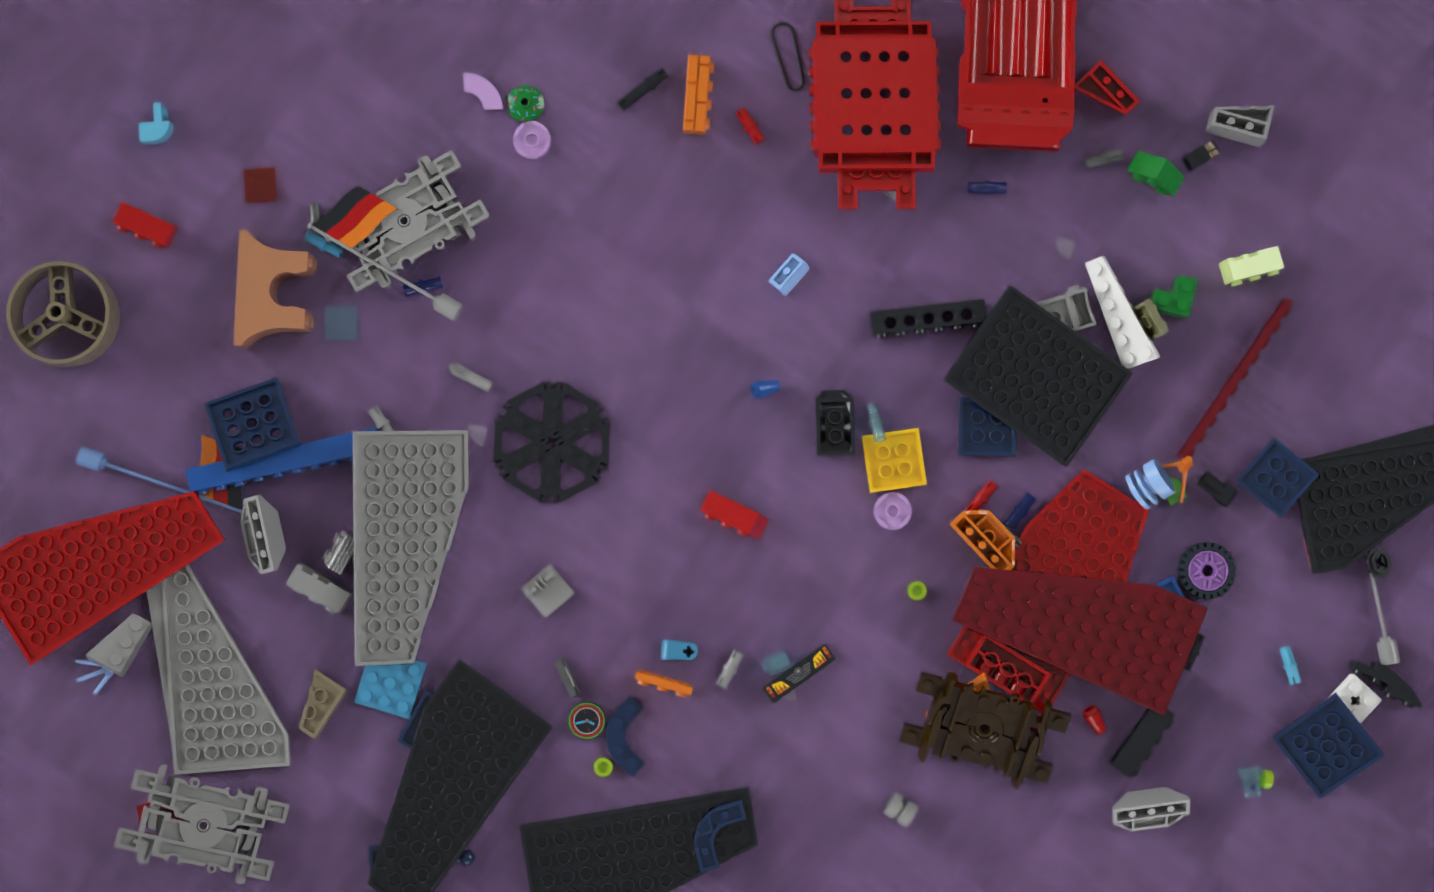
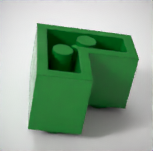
M1141 151L1136 153L1127 169L1132 175L1133 180L1139 183L1146 182L1150 186L1155 187L1156 192L1162 196L1170 195L1174 197L1185 178L1168 159Z
M1178 275L1174 278L1171 292L1159 289L1153 290L1150 300L1157 306L1158 313L1182 319L1188 318L1198 279Z

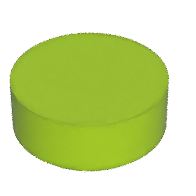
M914 581L909 584L907 593L913 600H922L927 594V588L922 582Z
M607 757L598 758L594 763L595 773L600 777H606L611 774L613 770L612 761Z
M1264 769L1260 776V787L1269 790L1274 783V773L1272 770Z

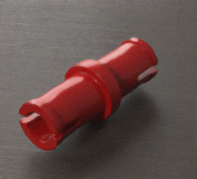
M745 107L735 113L744 126L743 130L748 132L755 145H759L766 139L757 127L758 123L756 120L753 121Z
M989 479L981 491L976 492V497L965 509L980 510L985 503L989 502L988 499L999 486Z

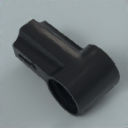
M1209 471L1197 483L1211 494L1217 503L1225 508L1228 507L1238 494L1234 487L1226 482L1223 483Z

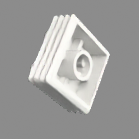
M1349 674L1331 694L1333 695L1336 692L1360 723L1382 701L1355 674ZM1351 697H1356V698H1357V699H1356V701H1357L1356 704H1351V703H1352Z

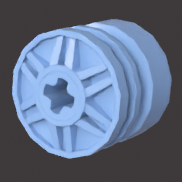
M1155 458L1143 465L1145 474L1136 469L1134 475L1130 473L1125 476L1132 495L1146 510L1152 507V503L1154 505L1159 503L1156 494L1166 499L1176 492L1167 472Z

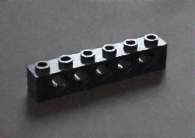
M985 299L869 312L871 336H876V339L887 338V334L894 333L895 337L906 336V332L913 331L914 334L926 333L925 330L933 329V332L945 331L944 328L952 327V330L964 329L963 326L971 325V328H979L987 317ZM963 310H967L970 313L971 317L969 320H964L961 317ZM943 313H949L952 316V320L945 322L942 319ZM924 315H930L933 318V322L926 324L923 321ZM904 318H913V326L905 325ZM885 320H894L895 327L887 328Z

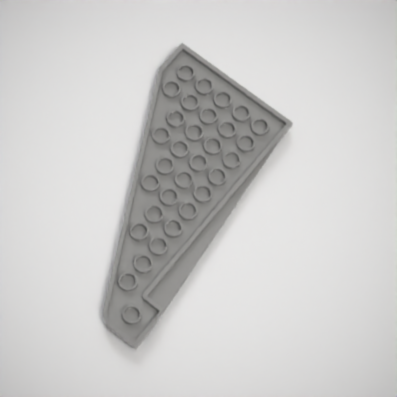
M190 564L148 590L147 598L172 743L174 775L290 766L289 733Z

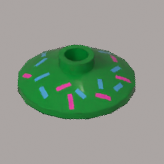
M530 85L516 87L511 91L507 99V109L510 115L517 121L524 123L539 118L545 105L541 92ZM527 99L529 102L527 105H522V100Z

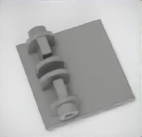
M551 564L521 588L525 596L531 600L545 618L575 593Z

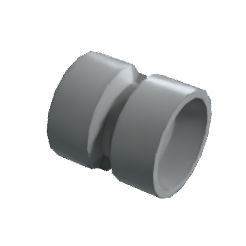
M895 792L887 802L883 813L891 819L896 818V821L906 828L915 817L919 806L911 801L906 802L905 797Z

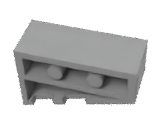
M1268 105V107H1215L1209 115L1205 133L1261 147L1267 140L1275 105Z
M297 564L285 583L292 587L295 592L308 596V599L315 604L321 603L326 606L325 610L334 615L336 612L338 614L342 613L353 595L351 591L306 564Z
M133 613L90 650L86 657L89 661L123 677L152 629L151 622Z

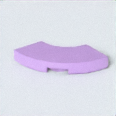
M463 73L464 93L473 94L478 97L483 104L484 111L503 110L502 100L498 91L487 79L473 73Z

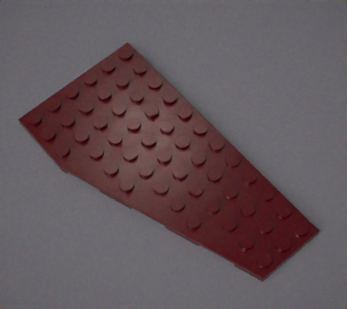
M974 567L951 621L1156 713L1165 715L1208 608L1152 584Z

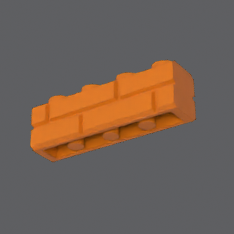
M688 55L683 119L684 134L706 135V130H710V118H707V111H711L712 100L708 99V94L713 91V81H710V73L714 74L715 62H711V56Z

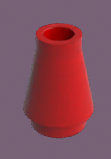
M1091 705L1082 711V718L1095 731L1096 735H1100L1107 730L1100 709L1096 705Z

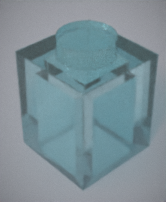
M784 649L763 657L764 662L761 663L764 672H769L770 676L792 667Z

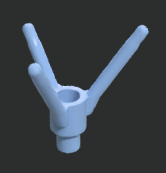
M75 660L76 663L99 666L89 660ZM103 668L77 678V682L105 673V677L93 692L96 695L113 675V672Z

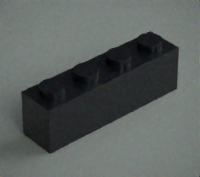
M1147 708L1111 758L1109 764L1127 777H1135L1141 770L1140 765L1143 760L1146 761L1151 756L1152 747L1155 744L1158 745L1162 740L1164 730L1172 726L1175 714L1167 709L1165 715H1161Z

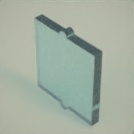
M339 305V307H325V340H339L340 342L344 340H358L357 306Z

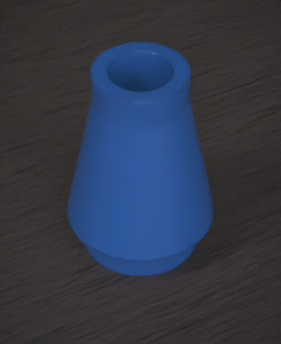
M777 379L755 381V383L751 384V392L754 399H762L780 390V384Z

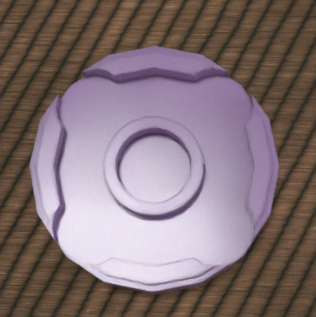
M537 121L525 122L516 128L513 135V144L516 151L522 157L538 159L548 152L551 146V136L543 124Z
M890 492L878 498L874 505L873 513L875 520L880 526L888 530H897L909 522L912 509L909 500L904 495Z

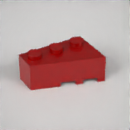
M1102 60L1075 84V91L1123 116H1126L1140 103V100Z
M709 490L700 509L701 512L705 513V518L713 522L717 519L721 521V526L730 530L734 527L738 529V534L746 538L750 535L760 540L769 522V519L760 513L712 490Z

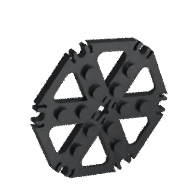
M545 381L506 401V403L511 405V408L502 405L507 410L505 415L497 413V416L503 419V422L495 418L493 463L497 460L502 461L496 463L495 467L504 466V472L499 475L502 477L508 473L509 476L503 480L540 503L541 495H544L543 503L547 502L548 496H552L554 499L553 503L556 504L557 495H559V503L599 483L592 478L593 476L597 479H602L597 474V471L599 469L607 471V468L601 465V463L609 466L610 422L602 425V422H606L609 419L608 416L603 419L599 417L600 412L604 411V409L599 408L595 411L601 405L575 388L563 382L564 386L561 390L560 381L557 382L556 388H551V381H547V389H545ZM536 394L542 395L544 399L543 425L519 410V404ZM566 395H571L586 404L587 412L562 425L563 398ZM510 427L532 442L510 454H505L502 451V432L505 428ZM598 430L602 434L601 454L594 457L572 444V442ZM549 437L552 439L561 437L555 442V447L551 445L542 447L549 442ZM541 459V485L538 489H532L519 481L516 474L518 471ZM561 459L583 472L585 480L568 490H563L560 487Z

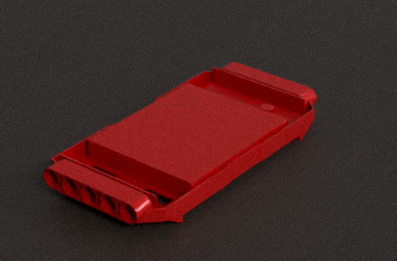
M961 0V7L965 11L964 54L960 57L958 63L956 127L967 130L966 146L987 149L1059 151L1060 141L1073 129L1077 0Z

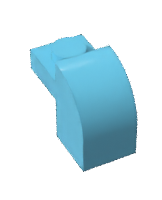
M161 102L153 103L154 122L139 123V139L144 145L161 144L168 140L173 132L174 124L166 121L169 118L168 109Z

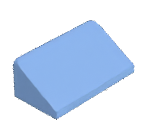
M792 253L768 282L786 296L808 272L810 267L804 260Z

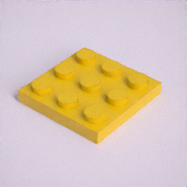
M919 428L861 436L870 493L927 485Z

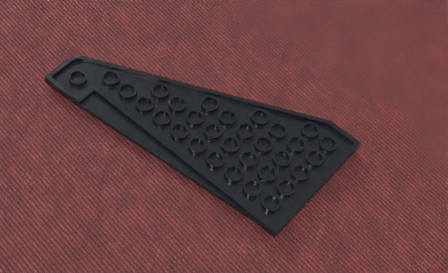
M1434 425L1302 459L1319 473V476L1298 499L1312 574L1347 568L1434 503Z

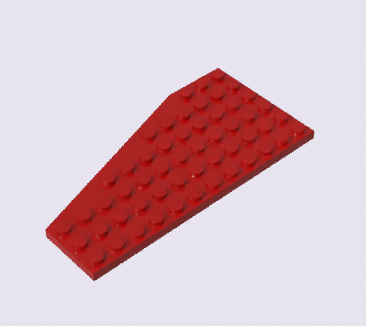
M196 491L18 536L0 548V617L28 663L34 665L217 547L226 539Z

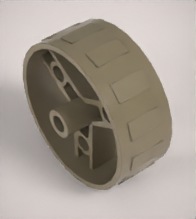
M55 261L32 268L16 282L7 303V323L14 341L33 359L52 366L64 368L77 367L96 360L111 346L120 325V309L113 289L104 278L76 263ZM73 270L84 272L98 285L104 297L106 307L105 322L76 310ZM49 276L51 303L47 306L46 313L24 327L23 309L26 299L31 290L42 279ZM64 282V288L59 290L60 283ZM61 295L65 296L67 305L60 303ZM50 320L57 322L52 327L47 325ZM92 322L93 328L88 331L87 325ZM39 327H42L43 332L38 336L37 330ZM66 327L96 340L86 351L68 359H48L36 350L37 347Z

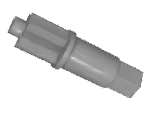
M458 363L450 364L448 368L454 376L486 392L490 390L493 384L492 381Z

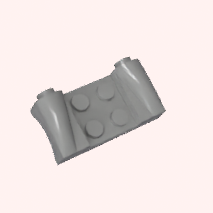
M1079 284L1068 287V291L1065 294L1036 302L1074 331L1097 325L1089 305L1087 288L1079 287Z

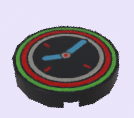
M583 701L576 704L568 715V727L571 733L582 740H591L598 737L606 725V715L603 709L591 701Z

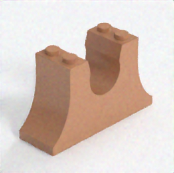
M239 230L234 346L241 349H249L261 338L280 332L311 333V328H314L315 324L312 314L305 309L295 306H281L277 299V289L280 283L287 278L298 277L302 279L314 276L318 263L309 252L284 251L270 248L261 244L256 236L248 230Z

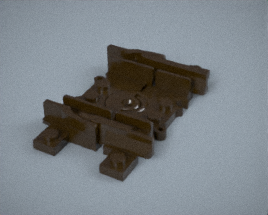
M921 671L915 691L933 696L927 713V720H925L923 727L904 722L899 742L919 747L918 757L922 764L925 763L929 748L933 749L932 755L939 756L940 760H943L944 755L950 753V760L953 762H957L959 756H962L963 760L983 765L985 769H987L989 764H995V772L1004 771L1005 778L1011 777L1014 790L1019 789L1024 777L1048 784L1053 770V763L1036 759V757L1041 755L1047 728L1066 733L1071 713L1052 708V702L1046 700L1042 714L1038 716L1039 710L1035 708L1034 703L1026 700L1020 701L1017 693H1012L1010 699H1008L1005 694L987 690L984 685L980 691L973 690V682L970 684L958 682V675L956 673L947 672L945 679H943L941 676ZM986 724L988 728L982 729L981 725Z

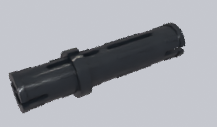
M661 67L650 77L644 78V82L617 101V104L625 111L649 91H654L658 84L669 77L668 74Z

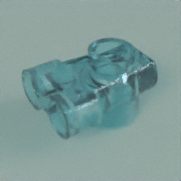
M1261 766L1238 768L1239 778H1242L1243 781L1242 789L1246 797H1259L1260 776H1262ZM1255 784L1254 790L1251 791L1250 786Z

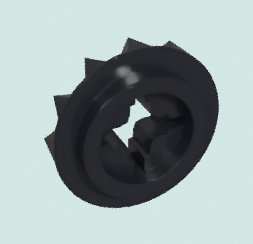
M1379 547L1368 551V555L1365 557L1367 560L1365 566H1368V573H1372V577H1386L1391 569V560L1388 553Z

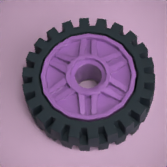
M1211 542L1194 544L1187 548L1180 556V560H1178L1177 577L1180 580V585L1187 593L1200 599L1218 598L1229 591L1231 585L1235 582L1234 578H1236L1237 574L1235 573V570H1237L1236 565H1234L1235 560L1231 557L1230 552L1219 544ZM1206 565L1210 568L1208 576L1203 574V567Z

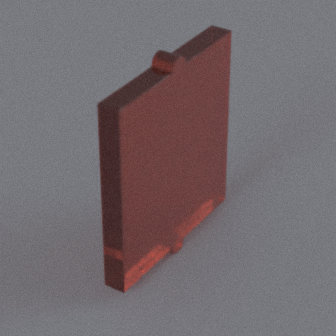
M258 166L256 169H243L245 203L260 202L263 204L267 201H277L275 167L261 168Z

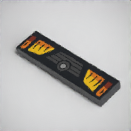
M823 644L762 687V689L774 704L832 663L836 658L827 645Z

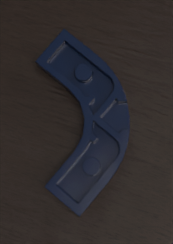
M630 695L611 716L606 731V742L613 759L633 777L645 762L627 744L626 731L629 724L644 707Z
M742 800L717 806L710 810L700 821L695 832L694 847L701 872L720 867L714 848V839L720 828L727 824L747 819Z

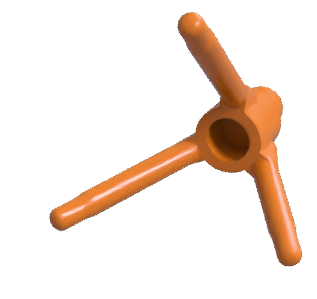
M1186 456L1181 461L1162 464L1163 468L1177 467L1183 474L1180 503H1183L1188 470L1194 466L1191 456Z

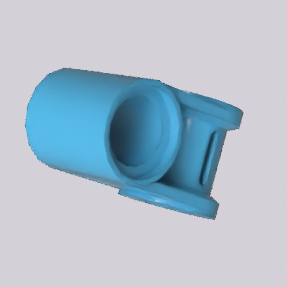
M662 640L661 659L692 660L698 654V647L693 642ZM688 646H691V650H694V653L688 656L687 652H684Z

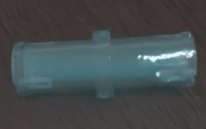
M870 403L866 406L869 417L868 425L872 429L874 442H882L886 439L882 426L884 422L880 417L878 404Z

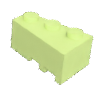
M1278 246L1259 250L1251 254H1243L1236 258H1227L1219 263L1224 284H1231V287L1243 284V280L1249 279L1250 282L1259 280L1261 275L1267 274L1268 277L1280 274L1279 270L1284 268Z

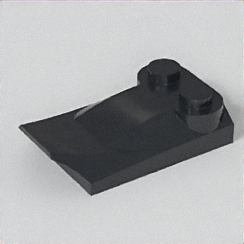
M822 390L821 394L815 398L817 456H854L856 454L854 397L849 396L845 390Z

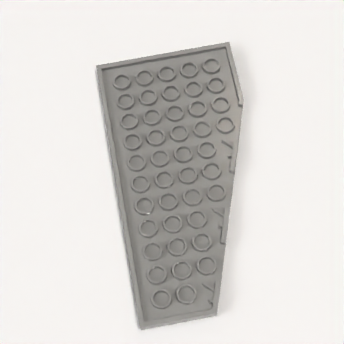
M468 430L353 431L355 666L414 663L423 628L435 597L447 552L451 546L463 500L469 488Z

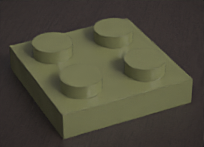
M1150 298L1133 307L1137 318L1143 324L1147 336L1152 341L1169 332L1166 321L1161 318L1157 311V306Z

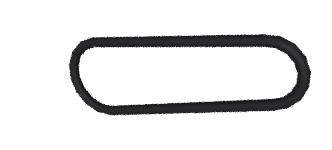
M780 22L772 28L771 39L787 88L792 91H799L804 86V76L795 31L789 23ZM780 25L788 26L793 34L802 81L801 86L798 88H792L788 83L774 39V30Z

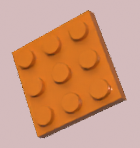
M639 668L634 678L638 680L637 683L648 687L649 684L657 685L656 689L664 692H668V689L676 691L675 695L685 698L687 695H691L693 690V684Z

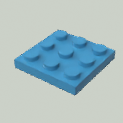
M415 660L414 663L365 666L354 703L410 719L427 663Z

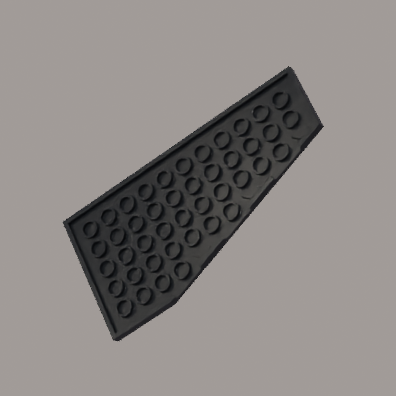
M461 659L457 661L424 707L367 883L377 892H434L553 728L552 725Z
M749 786L520 824L530 892H670L708 872L700 871L695 853L694 838L700 821L713 808L742 800L747 818L727 824L716 833L714 848L719 865L758 845Z

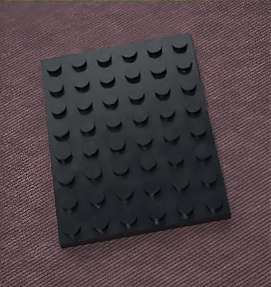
M1008 285L942 380L1060 464L1067 467L1133 373L1015 287Z

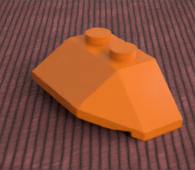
M990 510L962 511L949 523L990 568L1011 570L1015 567V537Z

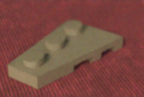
M315 669L312 686L309 689L307 705L304 707L299 726L300 730L313 739L318 738L348 691L330 677Z

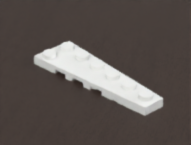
M1105 256L1086 262V268L1121 365L1130 369L1160 358L1157 349L1150 337L1147 336L1142 322L1137 318L1133 306L1127 300L1125 292L1118 283Z

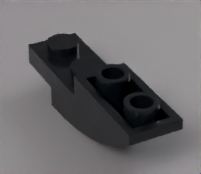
M1355 660L1350 661L1348 667L1354 669L1352 673L1364 677V675L1371 677L1370 681L1381 686L1380 691L1385 693V697L1393 701L1397 698L1403 701V706L1413 709V707L1421 708L1422 704L1412 688L1386 666L1374 661L1371 662L1370 666Z

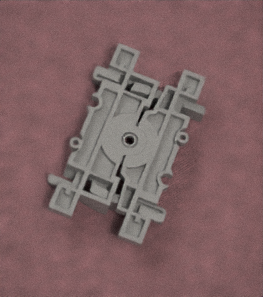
M452 150L434 159L433 162H431L427 155L419 158L420 168L412 173L405 172V182L400 183L395 178L394 183L376 192L377 197L396 207L397 210L388 215L365 238L367 243L363 240L353 248L361 254L363 253L366 257L396 274L398 269L405 270L402 265L403 261L410 260L411 264L414 265L415 260L432 251L434 245L438 250H443L445 248L443 240H456L455 238L462 235L458 226L463 225L471 241L475 240L476 234L472 227L488 219L490 215L481 200L474 202L466 208H463L460 202L454 203V200L456 202L459 199L446 176L459 170L462 166ZM439 182L441 183V185L436 186V187H434V188H435V190L442 196L443 200H442V199L440 198V196L431 188L432 186H434L435 184H437V183H439ZM433 206V207L435 208L436 212L433 211L432 209H429V210H427V209ZM407 218L408 222L401 224V219ZM325 237L328 243L332 242L330 239ZM362 258L359 259L363 266L346 275L357 293L377 281L382 288L387 287L389 289L392 285L388 273Z
M163 763L159 766L157 773L141 769L135 770L130 788L150 793L148 797L150 806L144 805L138 831L119 827L114 847L138 852L136 860L140 863H148L150 855L164 858L166 862H168L170 856L175 855L177 856V865L182 862L198 866L206 865V870L209 873L216 872V866L221 871L231 873V871H234L235 864L238 863L236 883L243 884L246 876L269 881L274 861L256 857L262 833L257 831V827L264 828L266 820L285 824L290 804L266 799L268 790L262 786L256 787L254 795L237 789V793L232 796L229 795V786L225 788L205 784L199 786L200 780L196 777H192L189 780V784H187L186 780L180 777L169 776L167 784L164 785L162 783L168 765ZM160 806L173 810L176 817L184 820L171 818L172 813L168 810H161ZM201 822L207 823V827L205 829L200 828ZM237 825H244L246 826V829L238 827ZM146 826L155 831L157 828V834L146 832ZM222 828L233 829V830H232V831H228V830H224V829H222ZM239 846L241 850H246L245 853L238 852Z

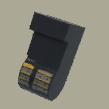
M1211 140L1185 154L1181 160L1190 173L1221 152L1215 142Z

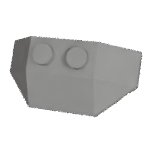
M261 495L246 498L243 501L244 506L241 512L240 523L248 559L258 569L260 574L276 571L286 551L278 511Z
M1167 787L1126 792L1112 807L1113 825L1130 832L1169 827L1190 814V798Z

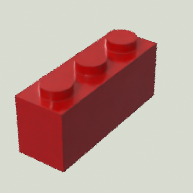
M121 202L112 221L118 225L116 229L124 233H128L129 230L135 233L134 237L145 241L147 238L152 241L151 245L160 249L163 246L170 247L178 230V227L124 202Z

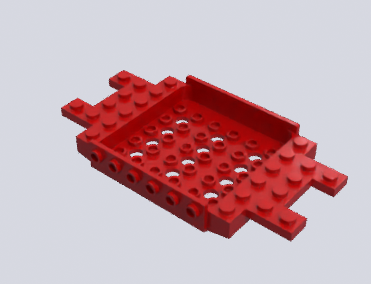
M834 0L835 22H816V39H813L812 48L808 50V58L812 60V66H809V78H812L813 83L809 84V96H813V103H809V114H813V121H810V133H813V139H810V151H814V157H818V173H838V210H858L859 191H896V210H915V173L934 172L935 156L938 150H941V138H938V132L941 130V121L938 120L940 102H937V95L940 94V85L937 84L939 65H936L939 49L936 47V38H932L931 21H911V0H891V6H854V0ZM866 52L871 56V59L868 62H863L860 60V54ZM886 52L889 54L890 59L887 62H882L879 59V54ZM901 52H905L909 55V59L902 62L898 59V55ZM843 53H849L852 59L849 62H843L840 56ZM844 89H849L852 92V97L845 99L842 97L841 92ZM863 89H868L872 95L870 98L865 99L860 95V92ZM888 89L891 95L889 98H882L880 91ZM907 89L910 92V96L902 98L899 95V91ZM904 125L909 126L911 133L903 135L900 132V128ZM850 126L853 129V133L846 136L842 133V128ZM870 126L872 133L870 135L862 134V127ZM889 126L892 130L891 134L883 135L880 131L881 127Z

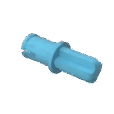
M1281 647L1279 650L1284 663L1283 669L1286 670L1289 684L1294 685L1295 682L1296 684L1302 682L1297 669L1298 663L1295 662L1291 647Z

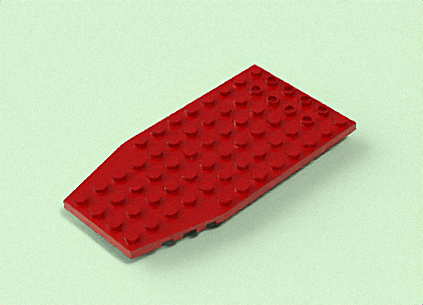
M1083 469L1026 524L1018 537L1022 543L1015 549V567L1011 570L1127 582L1149 509L1146 510L1135 500ZM963 626L946 654L978 675L985 672L989 682L1010 695L1017 693L1020 701L1033 702L1040 714H1042L1046 700L1051 701L1052 704L1054 703L1071 675Z

